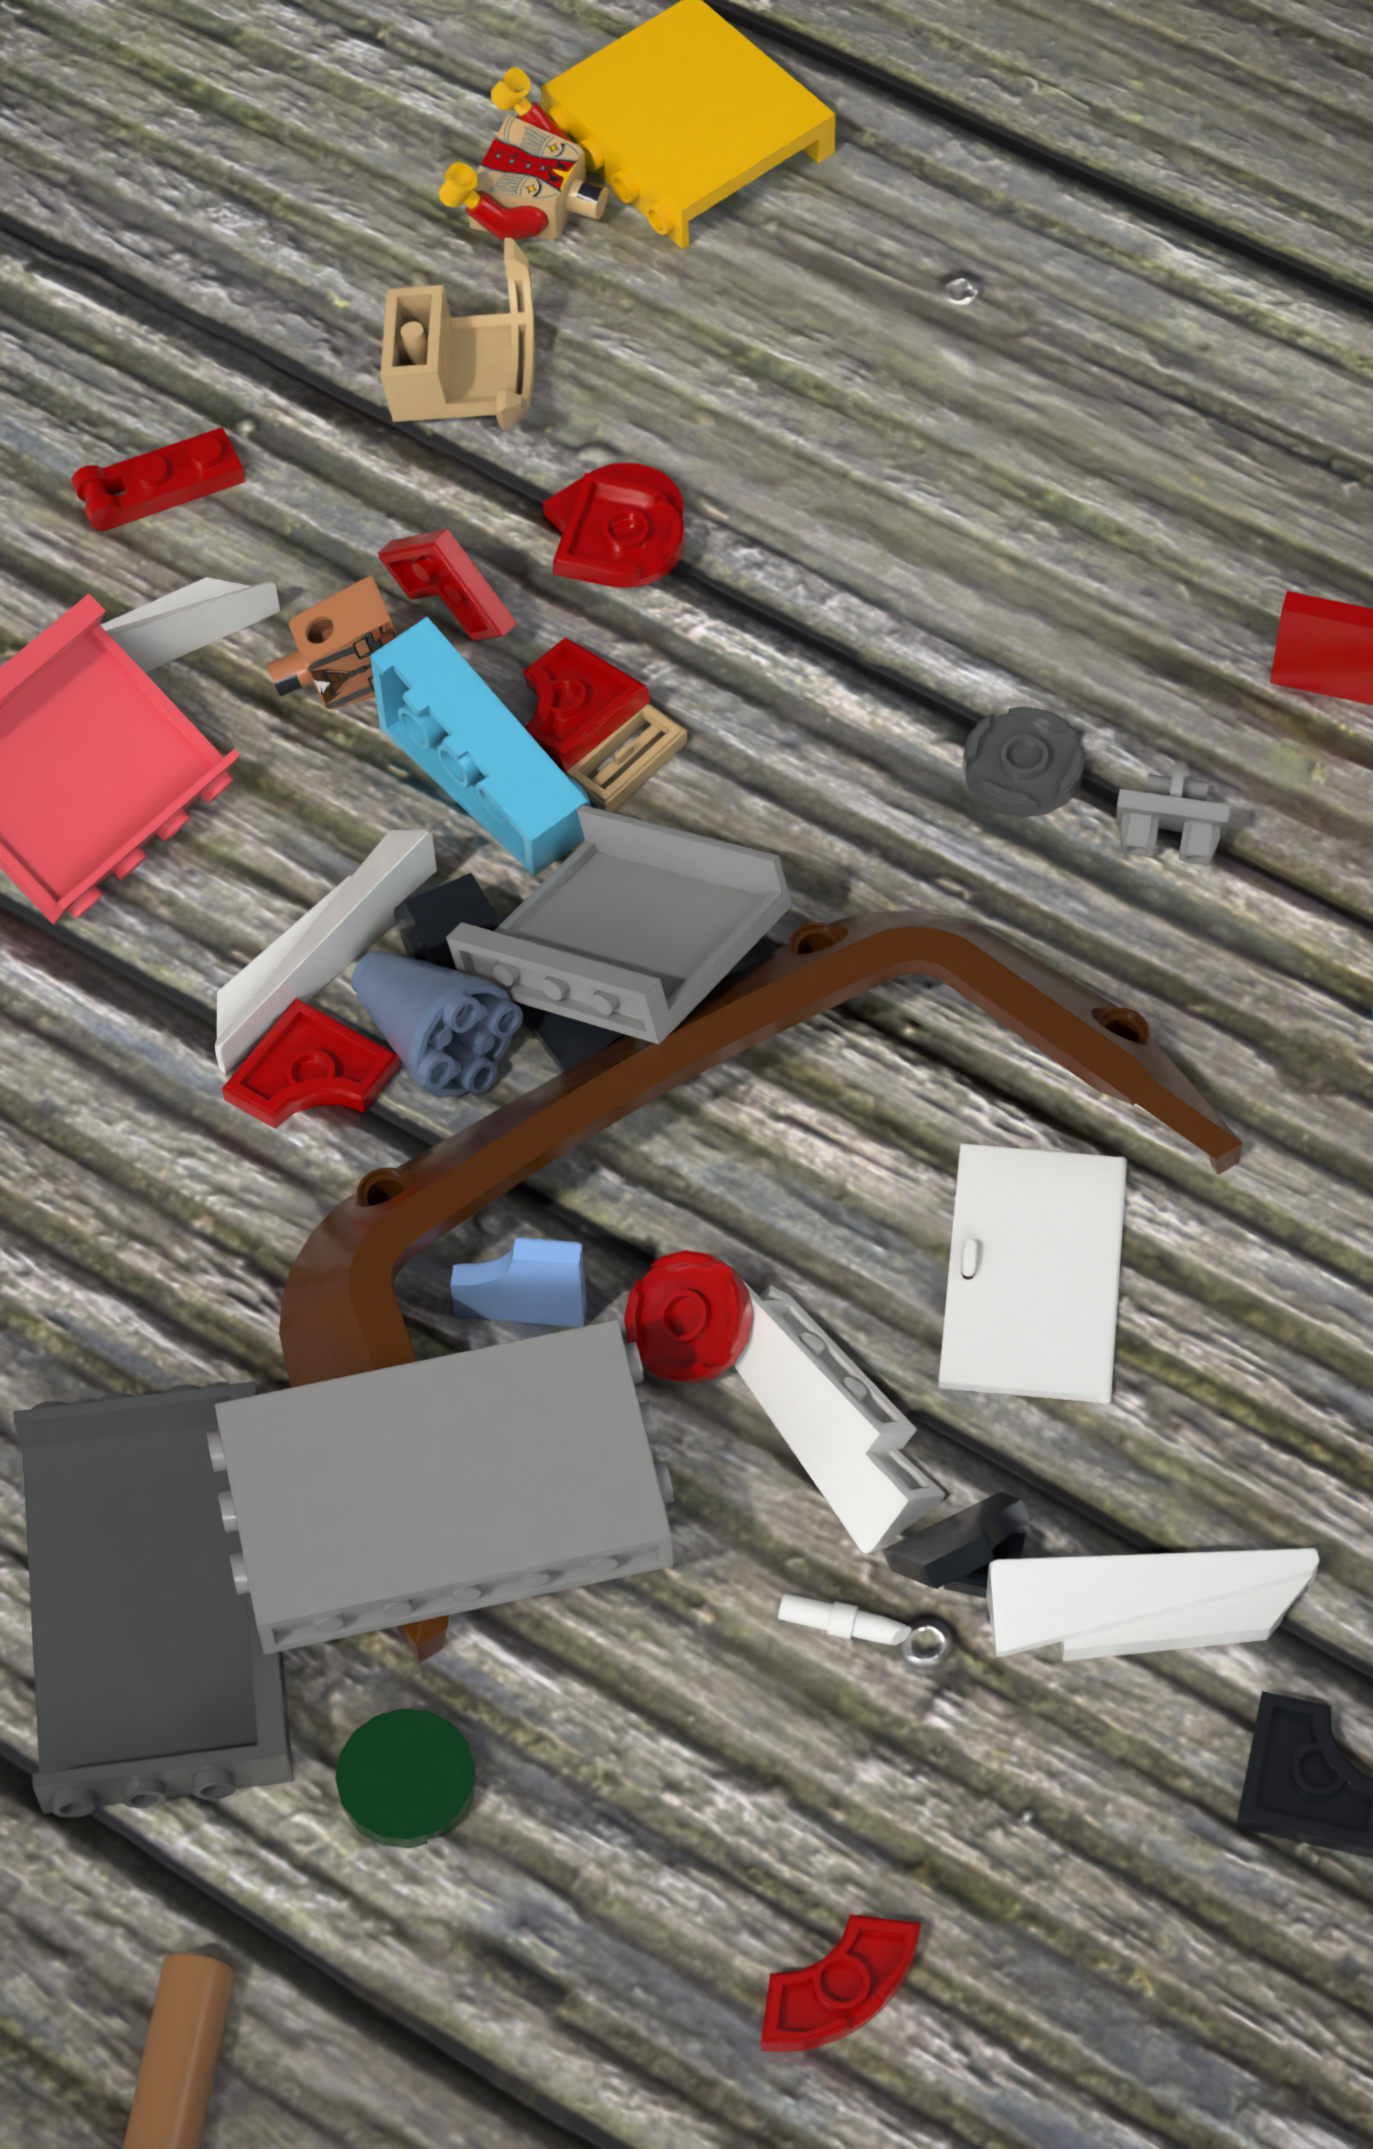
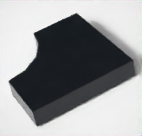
M999 1492L882 1549L892 1572L938 1589L992 1562L991 1559L994 1558L992 1550L1011 1534L1029 1525L1028 1522L1031 1521V1518L1022 1498Z
M1262 1691L1235 1828L1373 1859V1778L1361 1773L1343 1756L1332 1733L1331 1706Z

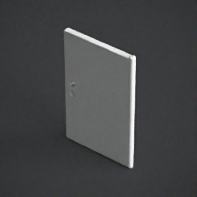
M960 1143L938 1388L1096 1402L1101 1404H1109L1111 1402L1127 1159L1125 1157ZM963 1276H973V1278L968 1280L963 1278Z

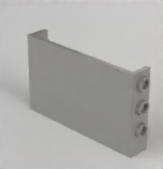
M618 1319L214 1404L219 1430L206 1432L214 1473L227 1470L231 1488L228 1491L218 1492L219 1504L225 1532L239 1531L242 1546L241 1552L229 1554L237 1595L251 1593L256 1625L264 1655L673 1567L672 1535L664 1507L665 1503L674 1502L670 1474L666 1461L653 1463L649 1443L659 1441L656 1419L651 1401L638 1403L634 1384L644 1382L640 1355L636 1342L624 1344Z

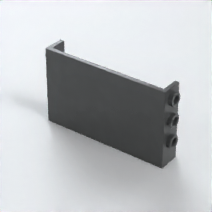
M255 1381L205 1388L188 1384L178 1385L164 1393L140 1396L128 1393H112L103 1396L99 1401L76 1404L47 1401L35 1405L32 1409L13 1411L14 1425L22 1446L39 1756V1773L32 1774L33 1789L43 1814L54 1813L57 1816L68 1818L81 1817L92 1813L95 1807L124 1803V1805L131 1808H151L162 1804L166 1798L194 1794L198 1798L212 1800L230 1796L236 1789L294 1782L283 1651L264 1655L256 1625L251 1593L237 1595L229 1554L241 1552L242 1546L239 1531L225 1532L218 1492L228 1491L231 1488L227 1470L214 1473L206 1434L209 1431L219 1430L214 1404L258 1395Z

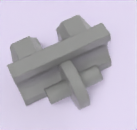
M1175 760L1172 777L1148 774L1145 792L1120 789L1116 823H1121L1122 852L1143 857L1154 856L1158 829L1183 832L1179 860L1186 863L1209 866L1217 850L1219 838L1226 839L1231 805L1206 801L1209 783L1185 779L1187 762Z

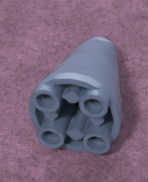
M381 950L365 955L356 965L352 974V988L357 993L358 1000L418 1086L426 1092L440 1098L460 1096L467 1091L473 1095H481L494 1084L498 1075L497 1066L509 1048L512 1035L519 1029L523 1019L521 1008L511 1001L505 990L483 978L396 952H384Z

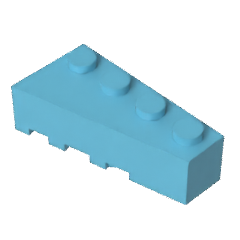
M425 617L370 655L380 729L533 876L540 873L585 840L576 811L581 805L590 807V800L585 790L576 780L568 778L428 617Z

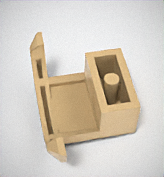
M511 237L505 238L504 264L508 283L510 313L451 317L443 285L387 289L380 378L393 422L496 415L502 431H513L528 412L533 394L535 370L533 291L529 259Z

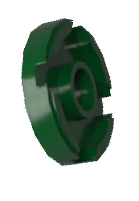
M398 1709L374 1716L352 1733L339 1754L335 1781L342 1808L348 1815L349 1821L360 1834L383 1846L411 1849L428 1844V1839L436 1838L443 1832L445 1836L460 1824L473 1803L477 1776L469 1744L451 1722L429 1711Z

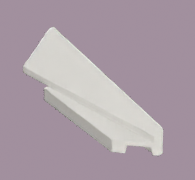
M427 829L391 830L352 877L349 875L217 992V1040L214 1047L219 1069L223 1073L227 1074L256 1048L296 998L307 1003L396 923L394 908L437 871L433 835Z
M1315 1548L994 1560L989 1563L986 1596L996 1657L1008 1656L1060 1642L1063 1661L1268 1640L1282 1622L1288 1608L1304 1588H1309L1314 1582L1319 1564L1318 1551Z

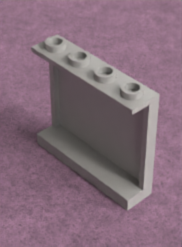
M581 805L576 811L585 841L494 931L461 922L446 939L457 971L483 978L498 985L507 992L511 1001L660 1045L791 908L792 902L781 861L778 855Z

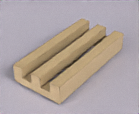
M648 703L566 773H563L568 778L576 780L582 786L589 797L590 803L593 801L597 804V809L613 812L687 744V730ZM647 721L652 724L633 742H628L615 754V759L592 780L587 777Z

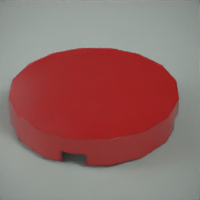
M688 1250L664 1255L650 1265L653 1269L647 1272L643 1280L637 1279L629 1293L624 1316L627 1342H636L643 1364L659 1378L691 1385L715 1379L736 1362L748 1342L753 1319L749 1290L737 1270L718 1257Z

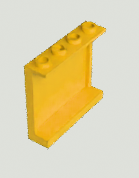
M702 0L679 1L541 86L542 109L575 144L584 150L586 170L596 172L612 186L613 191L622 202L631 203L647 217L650 225L660 235L666 234L681 249L689 246L690 220L797 152L803 150L817 163L835 153V113Z

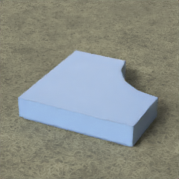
M518 1237L515 1238L512 1250L500 1259L484 1263L453 1265L450 1288L454 1317L577 1328L585 1326L587 1300L582 1244H579V1242Z

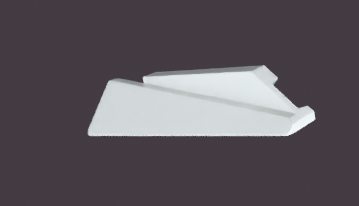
M205 577L103 623L101 626L146 673L280 612L277 588L273 581L248 586ZM8 660L0 662V667L4 665Z
M743 1280L750 1293L753 1319L748 1342L733 1365L857 1546L865 1554L873 1553L938 1506L946 1496L934 1482L899 1451V1449L905 1447L917 1429L789 1294L770 1285L758 1296Z

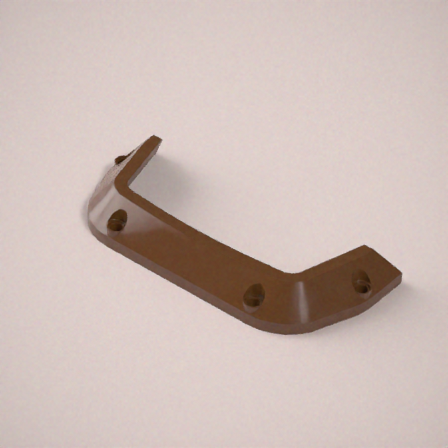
M912 910L871 912L836 920L829 924L810 922L797 928L792 933L787 945L718 983L660 1045L628 1035L399 1167L379 1168L364 1176L357 1187V1192L337 1205L310 1234L291 1266L281 1300L279 1336L290 1387L293 1388L417 1362L394 1294L395 1277L409 1259L524 1179L645 1104L767 1038L898 976L923 974L940 979L1095 1090L1131 1105L1138 1104L1207 1153L1211 1167L1218 1175L1239 1163L1242 1142L1151 1038L1149 1026L1143 1016L1134 1010L1119 1008L985 928L947 915ZM449 1615L395 1626L419 1663L443 1649Z

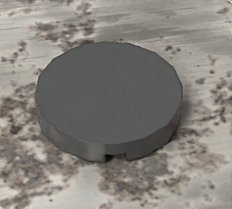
M1025 706L1009 708L1008 714L994 718L993 713L982 719L968 735L963 754V771L969 789L981 803L1001 814L1023 818L1045 815L1067 804L1080 788L1085 765L1084 749L1075 738V730L1067 721L1047 710Z

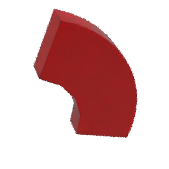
M850 1914L842 1939L823 1960L798 1972L770 1973L761 2037V2051L789 2052L820 2047L835 2042L867 2024L885 2008L904 1983L918 1948L921 1923Z

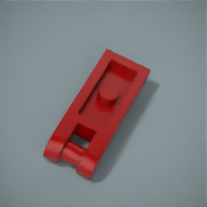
M223 427L104 468L98 465L84 466L78 469L71 478V484L78 498L87 502L85 513L92 528L99 531L109 530L245 483L243 467ZM122 491L124 492L123 495L117 497L113 495Z

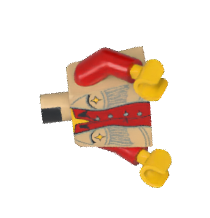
M516 67L510 68L504 74L503 81H499L493 87L491 99L493 104L500 110L509 111L514 109L518 115L516 118L506 117L476 173L469 165L463 162H455L444 174L446 181L439 189V196L441 202L446 206L458 207L462 204L466 205L465 211L469 215L470 228L489 231L501 241H505V238L510 237L513 240L525 238L554 240L560 237L572 213L597 220L600 219L607 204L608 188L586 181L584 150L575 144L553 122L537 101L530 103L527 100L526 95L531 89V82L528 75Z

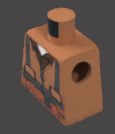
M371 575L291 618L288 625L298 650L266 663L280 697L312 683L325 709L333 710L376 697L370 655L398 637V633L374 577Z

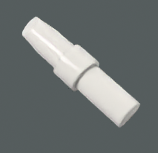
M785 1592L778 1614L779 1620L825 1630L827 1635L848 1640L855 1637L876 1643L898 1645L906 1640L912 1631L909 1626L882 1615L858 1610V1606L838 1601L831 1604Z

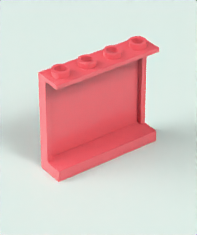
M90 593L0 667V869L53 925L68 912L75 919L86 913L103 896V893L97 887L113 873L121 881L135 870L147 857L142 848L156 835L163 842L174 836L191 819L185 810L200 797L207 804H210L234 781L228 772L240 757V754L235 749L223 757L99 623L106 611Z

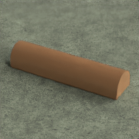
M188 1953L171 1954L163 1959L122 2149H200L236 1979L233 1969L227 1964L207 1956Z

